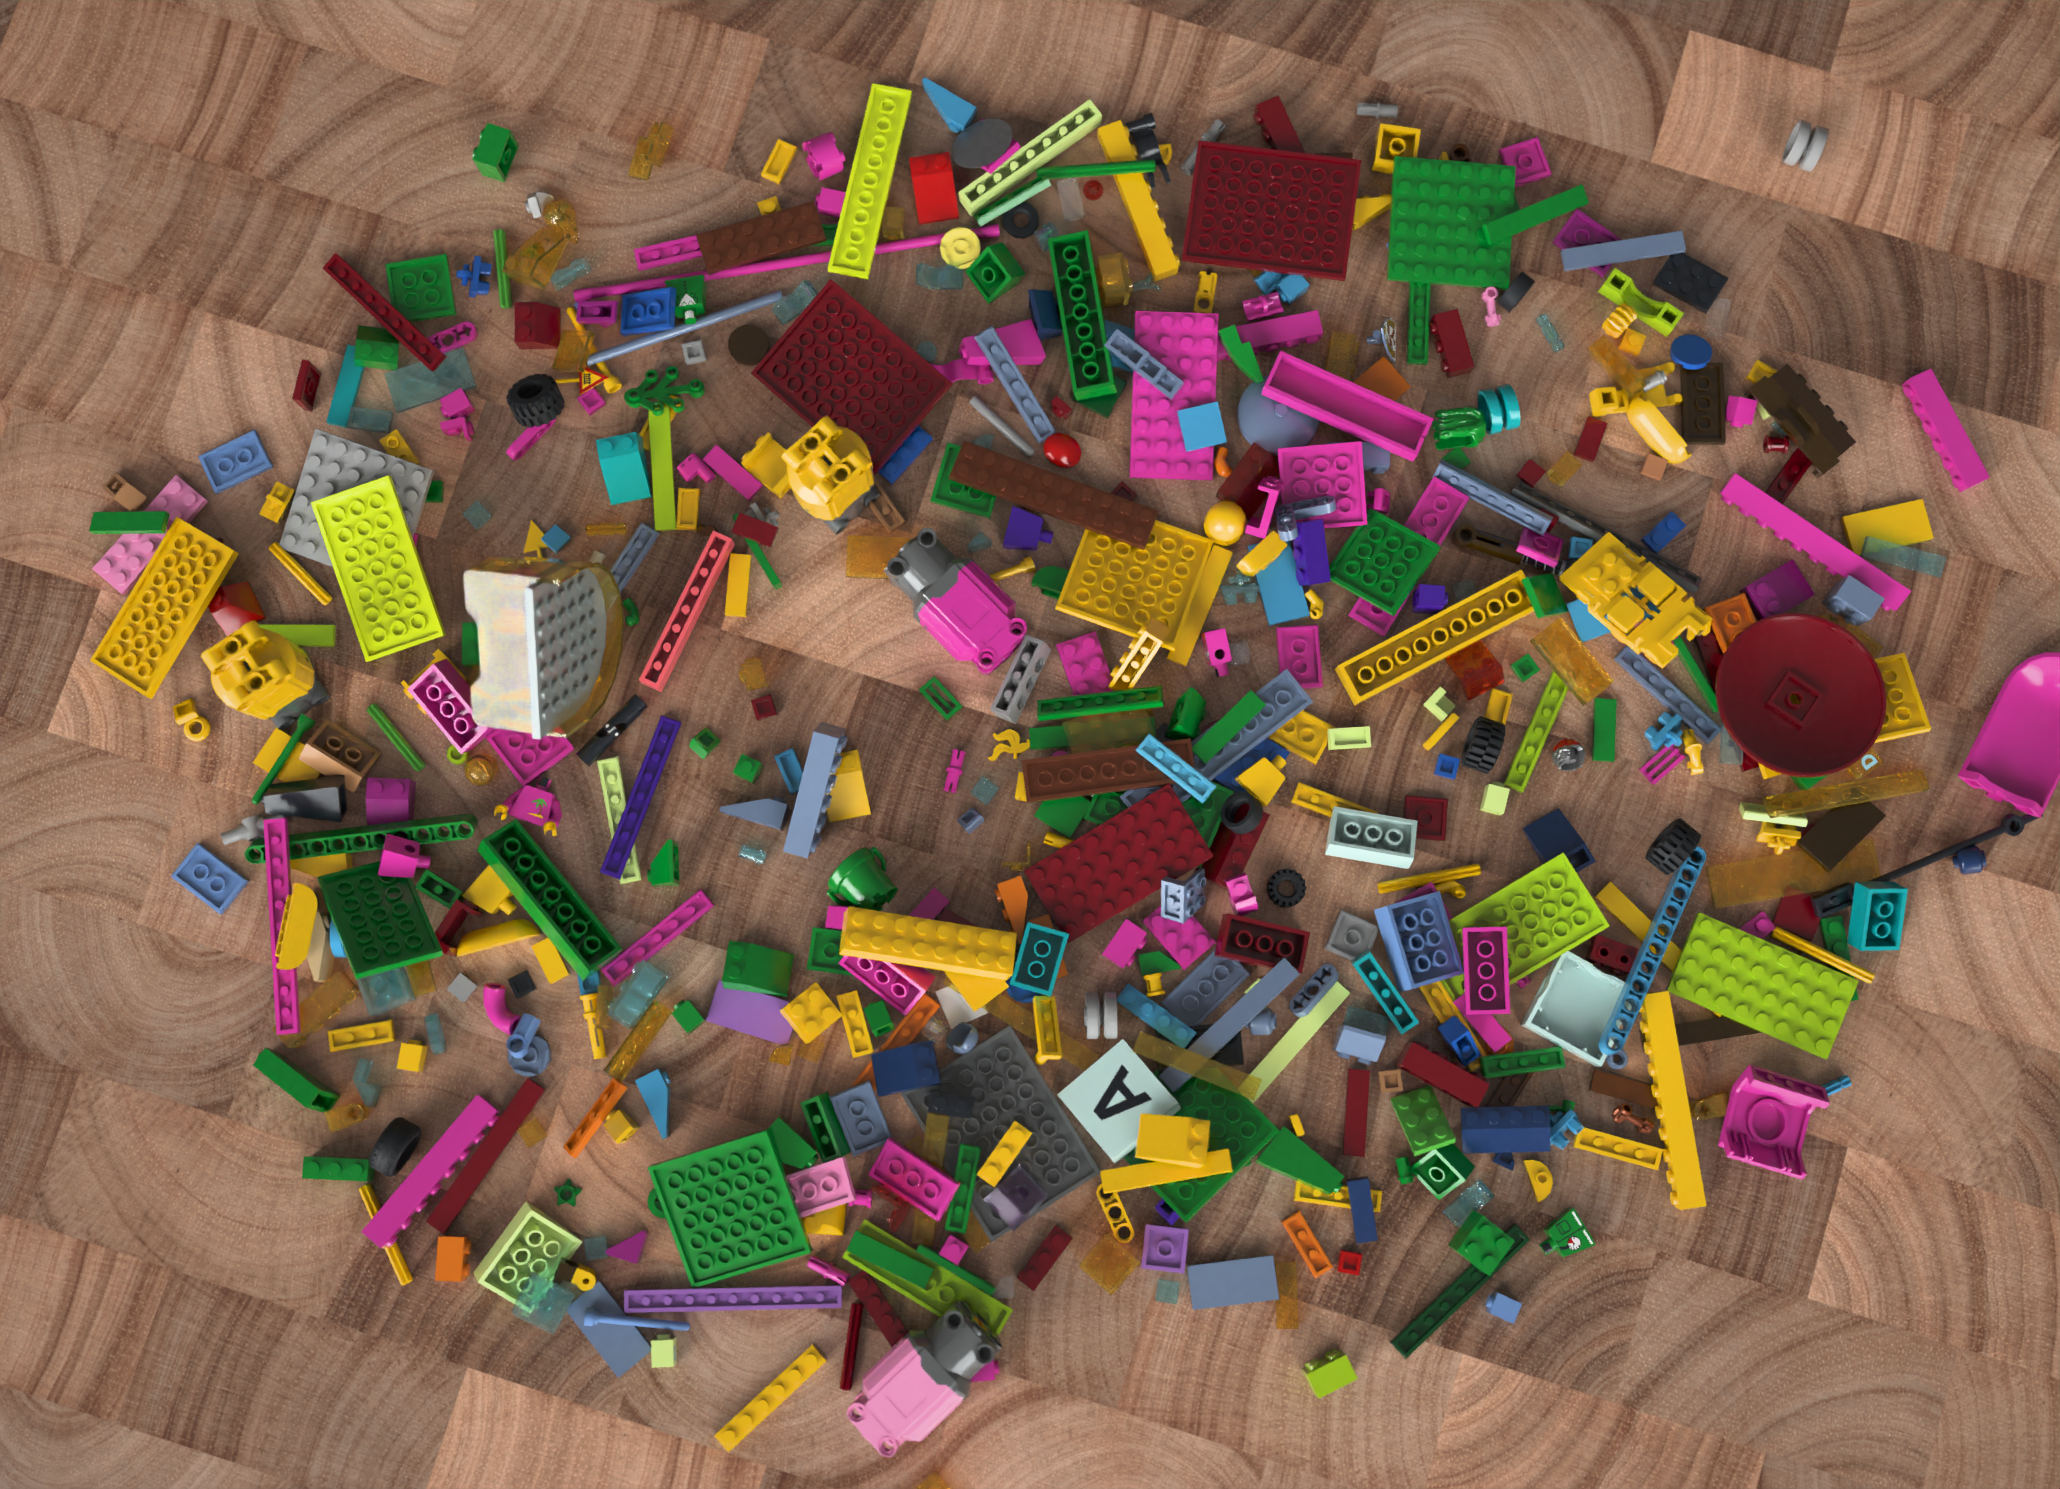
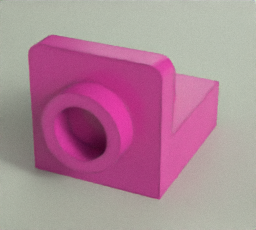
M464 416L440 422L441 430L445 435L457 436L463 431L465 438L468 441H473L472 434H475L473 424Z

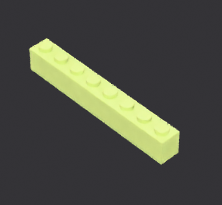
M1089 99L1017 150L992 174L986 172L959 192V202L972 217L975 213L1034 173L1038 168L1044 166L1100 126L1102 114Z

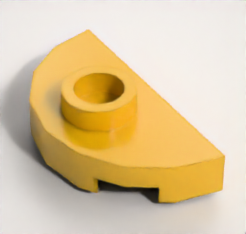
M1532 1159L1523 1160L1536 1200L1540 1202L1551 1192L1553 1185L1552 1174L1548 1167L1539 1161Z

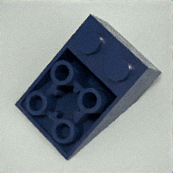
M1559 808L1522 828L1542 865L1563 852L1576 872L1596 862L1586 843Z

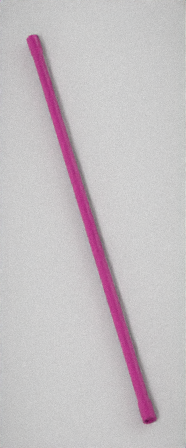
M998 224L969 229L981 239L1000 236ZM945 233L878 243L874 255L939 245ZM832 251L749 263L708 275L707 270L602 287L573 290L576 302L587 301L599 297L666 287V280L703 274L705 281L824 263L829 262Z

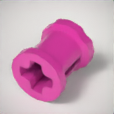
M853 1187L857 1200L849 1202V1206L855 1204L866 1205L867 1208H871L873 1189L858 1190Z

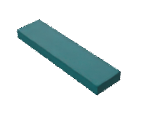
M347 345L326 421L327 424L347 429L365 367L355 366L356 346Z

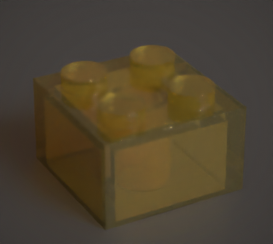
M1122 252L1098 256L1097 274L1104 309L1128 305L1129 297H1132V280L1128 278L1129 264L1127 258H1123Z
M1106 1231L1080 1261L1078 1266L1112 1296L1139 1265L1140 1261Z

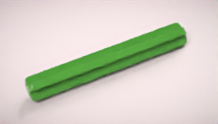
M503 229L494 230L493 234L499 300L501 308L508 309L512 307L506 234Z
M375 703L371 704L367 708V712L413 769L417 772L424 769L426 764L380 707Z

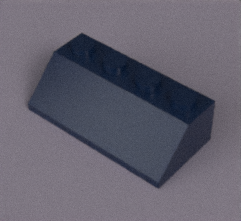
M1549 1106L1460 1108L1463 1154L1551 1152Z

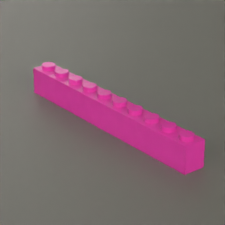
M1733 472L1719 491L1723 495L1721 500L1730 506L1733 503L1740 507L1738 511L1746 517H1749L1750 514L1757 518L1755 523L1764 529L1769 526L1775 530L1773 535L1782 541L1785 538L1792 542L1790 546L1801 553L1802 550H1805L1809 553L1808 558L1816 564H1819L1821 561L1827 565L1825 570L1834 576L1837 573L1843 577L1850 575L1885 598L1880 607L1886 611H1889L1891 608L1896 612L1911 591L1735 472Z

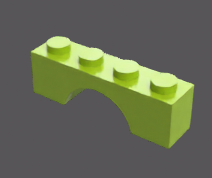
M1614 268L1598 291L1618 306L1622 303L1630 305L1637 313L1638 319L1665 337L1670 334L1684 314L1668 302L1654 301L1643 295L1633 284L1632 278Z

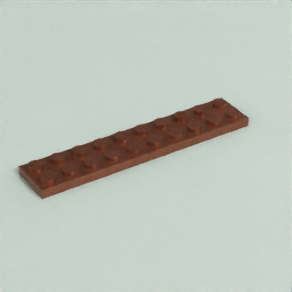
M963 441L949 475V480L1142 550L1146 547L1159 512L1158 510L967 441Z

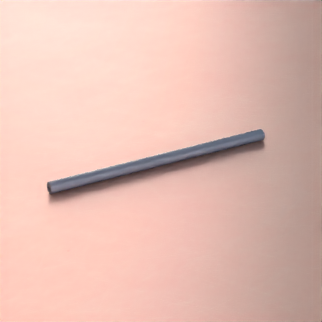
M779 290L699 317L695 324L688 325L682 323L674 326V329L658 331L587 355L585 358L588 366L782 301L783 296Z

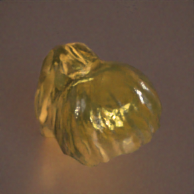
M554 199L548 202L543 211V218L547 226L562 235L563 239L577 244L579 241L576 224L577 215L572 205L562 199Z

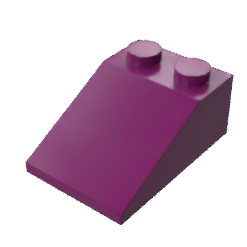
M1793 559L1740 590L1741 594L1745 593L1758 621L1773 615L1783 614L1815 595Z
M367 778V825L413 820L416 782L411 779ZM399 831L401 835L407 836L405 832ZM379 834L381 838H386L384 834Z

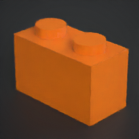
M438 1236L435 1281L462 1282L466 1280V1277L470 1274V1263H467V1259L472 1249L469 1236Z

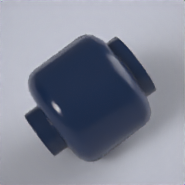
M1977 846L1963 848L1956 853V856H1952L1954 869L1958 868L1963 875L1980 873L1983 867H1986L1984 850H1980Z

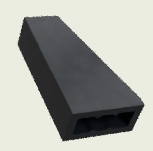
M337 775L271 784L262 795L265 813L341 822L347 812L345 776Z

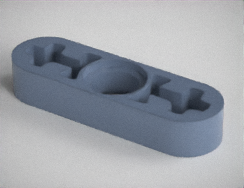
M1332 964L1322 965L1291 999L1289 1008L1295 1016L1305 1017L1338 981L1339 973ZM1328 972L1331 973V976L1328 977L1325 974ZM1318 986L1319 991L1314 995H1310V989ZM1300 1004L1303 1005V1008L1300 1009L1297 1006Z

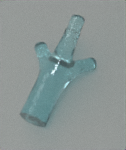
M1149 273L1145 279L1128 285L1130 293L1148 288L1161 291V287L1150 283L1153 280L1151 278L1152 273Z

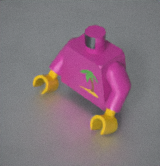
M539 777L536 788L525 785L524 788H519L502 804L495 807L494 816L497 813H503L501 820H505L507 812H509V815L543 827L544 835H546L548 830H552L553 836H556V827H558L562 818V811L557 796L548 792L552 780Z

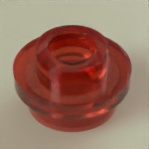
M1090 180L1085 183L1083 194L1089 200H1098L1103 195V186L1097 180ZM1094 188L1097 192L1093 194L1089 190Z

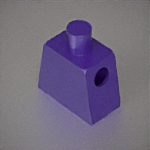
M1012 506L1003 548L1037 551L1039 541L1051 544L1054 532L1042 529L1043 518Z

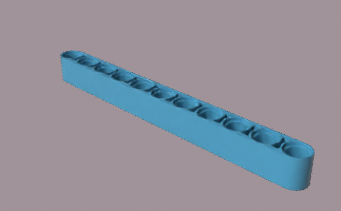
M1697 846L1692 852L1696 857V862L1689 856L1672 875L1600 1037L1598 1046L1603 1054L1612 1055L1620 1051L1627 1040L1705 863L1706 853L1701 847ZM1682 872L1688 875V880L1683 878ZM1674 890L1679 892L1680 899L1674 895ZM1666 908L1671 910L1672 917L1667 915ZM1658 927L1663 929L1664 936L1659 934ZM1650 945L1656 949V954L1650 951ZM1641 964L1647 966L1648 973L1641 969ZM1633 982L1639 985V992L1633 988ZM1625 1001L1630 1003L1631 1011L1626 1009ZM1616 1020L1622 1022V1030L1617 1027ZM1608 1039L1614 1042V1049L1609 1047Z

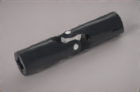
M634 694L576 755L590 767L649 706Z

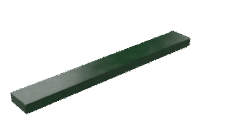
M1515 1223L1505 1231L1515 1242L1490 1276L1470 1264L1390 1341L1404 1359H1407L1530 1241Z

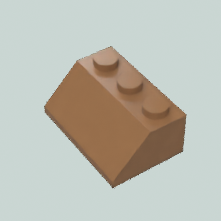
M326 719L305 744L299 760L327 777L344 775L345 787L354 793L380 757L381 752Z

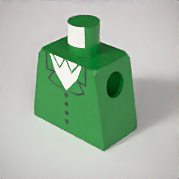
M704 274L666 280V287L676 288V317L684 318V322L688 325L695 324L697 322L696 316L703 315L706 312L707 285Z

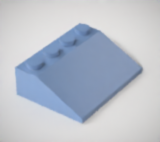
M1440 891L1374 910L1398 992L1464 974Z

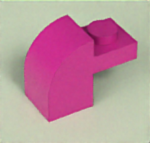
M1245 872L1225 880L1229 891L1228 897L1235 915L1244 916L1258 910L1256 898L1253 895Z

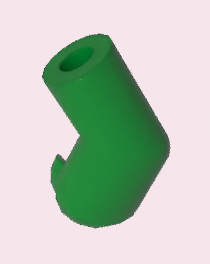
M628 598L622 604L629 616L625 617V622L631 627L640 622L639 610L633 600Z

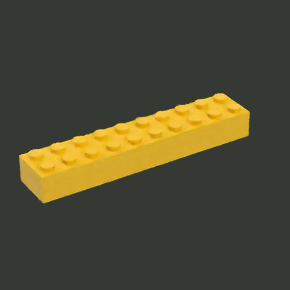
M1522 569L1338 665L1335 671L1354 706L1534 612L1522 583V579L1526 578Z

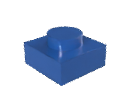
M1441 753L1438 754L1433 775L1454 780L1460 759Z

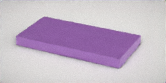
M719 980L706 1021L784 1046H788L793 1027L779 1011L789 1003L788 1001L763 993L724 989L722 981Z

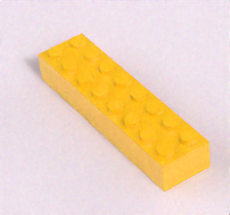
M849 906L844 912L839 954L1008 980L1013 975L1017 933Z

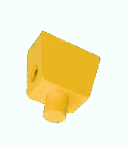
M1277 755L1271 762L1263 757L1234 779L1248 793L1258 799L1262 807L1269 804L1284 782L1285 776L1280 770L1287 763L1280 755Z
M490 865L487 866L462 895L467 900L494 915L501 909L510 916L517 908L509 900L513 896L512 892Z

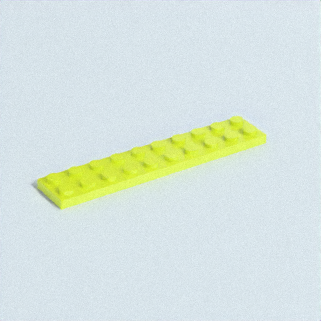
M872 83L827 268L828 272L869 279L912 98L911 90Z

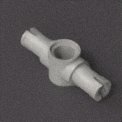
M254 815L247 817L241 821L242 824L238 825V828L221 833V839L224 845L241 839H248L250 842L258 838H264L263 820L286 818V816L271 815L265 818L264 816Z

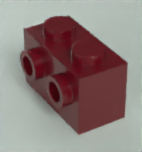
M1600 935L1592 936L1585 960L1590 961L1596 968L1602 969L1604 966L1611 969V973L1623 976V974H1629L1638 949Z

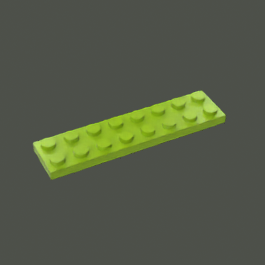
M867 1219L863 1221L858 1231L934 1268L926 1287L923 1289L848 1251H845L842 1256L844 1259L939 1317L955 1301L965 1300L970 1305V1309L984 1318L990 1330L999 1335L1013 1311L1012 1308L916 1252L914 1248Z

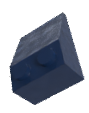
M933 1040L871 1054L878 1097L942 1085Z

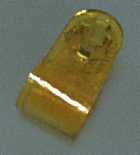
M1728 1092L1716 1093L1691 1102L1689 1105L1691 1117L1696 1120H1708L1725 1116L1729 1102ZM1703 1107L1704 1111H1701V1114H1699L1698 1110Z
M360 1102L324 1112L330 1133L366 1120L370 1114L368 1105ZM359 1110L360 1114L355 1116L354 1112Z

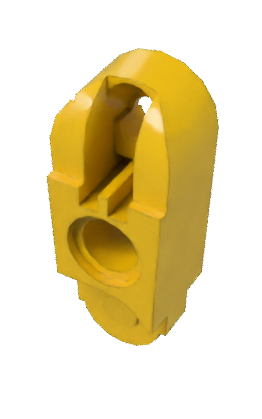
M1273 530L1236 567L1244 575L1253 577L1259 571H1264L1288 544L1280 540L1279 534Z

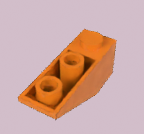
M1018 876L997 884L998 889L994 891L998 902L1003 901L1005 909L1002 910L1005 921H1010L1013 929L1009 930V932L1017 933L1016 941L1018 945H1021L1028 894L1022 877Z

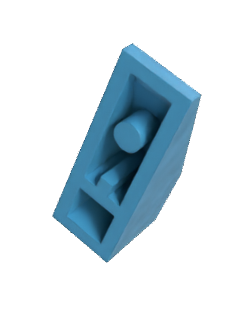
M924 77L922 80L923 89L948 125V128L955 133H961L970 126L977 116L976 107Z
M657 1069L635 1080L662 1139L670 1137L671 1088L669 1083H671V1079L666 1071L663 1072L662 1069Z

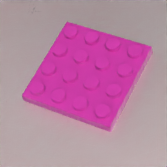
M1362 441L1278 448L1280 482L1283 483L1281 490L1282 505L1322 496H1333L1337 508L1335 511L1298 519L1296 522L1323 519L1324 528L1367 525Z

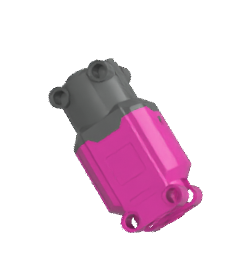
M923 528L920 530L918 536L909 540L899 550L896 557L888 562L884 572L889 577L890 583L893 586L899 587L912 601L913 617L956 661H973L981 674L989 675L1003 664L1022 644L1027 625L1023 619L1016 618V602L972 558H956L937 539L933 529ZM1015 630H1016V631H1019L1020 633H1019V634H1015V633H1013L1012 631H1015ZM985 659H987V660H990L991 662H990V663H984V662H982V661L985 660Z

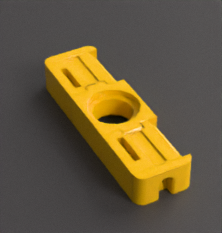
M1204 271L1199 273L1201 278H1199L1198 290L1196 291L1193 313H1212L1217 282L1216 273H1210V275H1207V272ZM1201 299H1205L1209 302V307L1202 309L1198 306V302Z

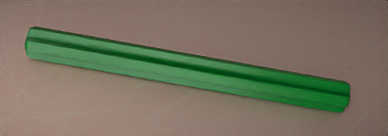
M1154 159L1040 167L1037 169V177L1044 174L1048 179L1154 172L1156 162Z

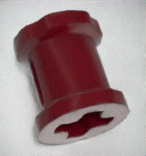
M1765 435L1763 440L1764 453H1769L1770 451H1777L1782 454L1787 453L1789 448V438L1787 435L1782 437Z

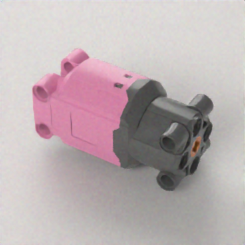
M965 1300L955 1301L928 1329L910 1330L863 1375V1390L859 1392L847 1410L849 1420L858 1428L864 1438L885 1457L894 1455L905 1440L922 1441L970 1395L971 1378L986 1364L992 1362L995 1355L1002 1349L1000 1338L990 1330L988 1323L981 1315L970 1309L968 1302ZM854 1407H855V1409L858 1411V1413H859L861 1416L856 1415V1414L854 1413V1410H853ZM883 1441H885L889 1446H894V1448H886L884 1446Z

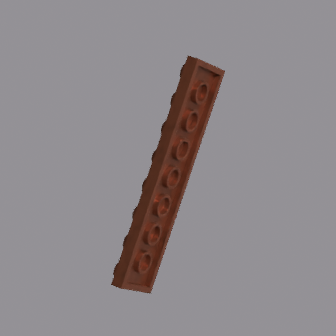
M1191 738L1161 742L1195 769ZM1139 745L1022 760L1027 803L1177 783L1136 751Z

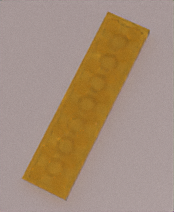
M1873 838L1862 840L1829 873L1803 850L1705 867L1714 909L1832 889L1846 882L1855 885V882H1867L1881 876Z

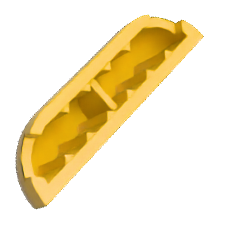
M1640 393L1636 394L1629 402L1627 417L1630 424L1656 455L1668 460L1667 463L1678 464L1691 457V453L1685 449L1687 446L1685 441L1649 399L1645 401Z
M299 883L292 885L293 893L292 895L288 894L275 953V956L279 957L276 965L277 969H294L301 965L308 955L317 911V898L309 887Z
M514 919L466 933L460 939L457 945V957L541 935V932L535 924L526 919Z

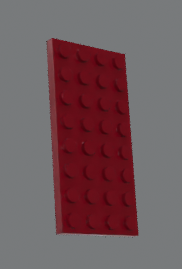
M1169 783L1027 868L1024 872L1059 930L1069 934L1067 943H1070L1161 888V880L1165 876L1177 879L1211 859L1214 855Z

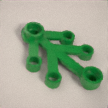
M670 366L666 369V376L653 390L646 391L651 384L658 381L657 371L653 369L648 370L645 373L646 379L637 388H631L625 392L624 400L632 408L643 406L652 411L655 416H660L664 413L663 403L678 413L685 409L684 401L681 398L673 399L669 396L689 393L691 397L699 398L704 395L705 388L704 383L699 379H692L686 385L668 387L673 380L679 377L678 369L675 366ZM653 398H655V399L658 400V401L652 403V402L649 401L648 399H653Z

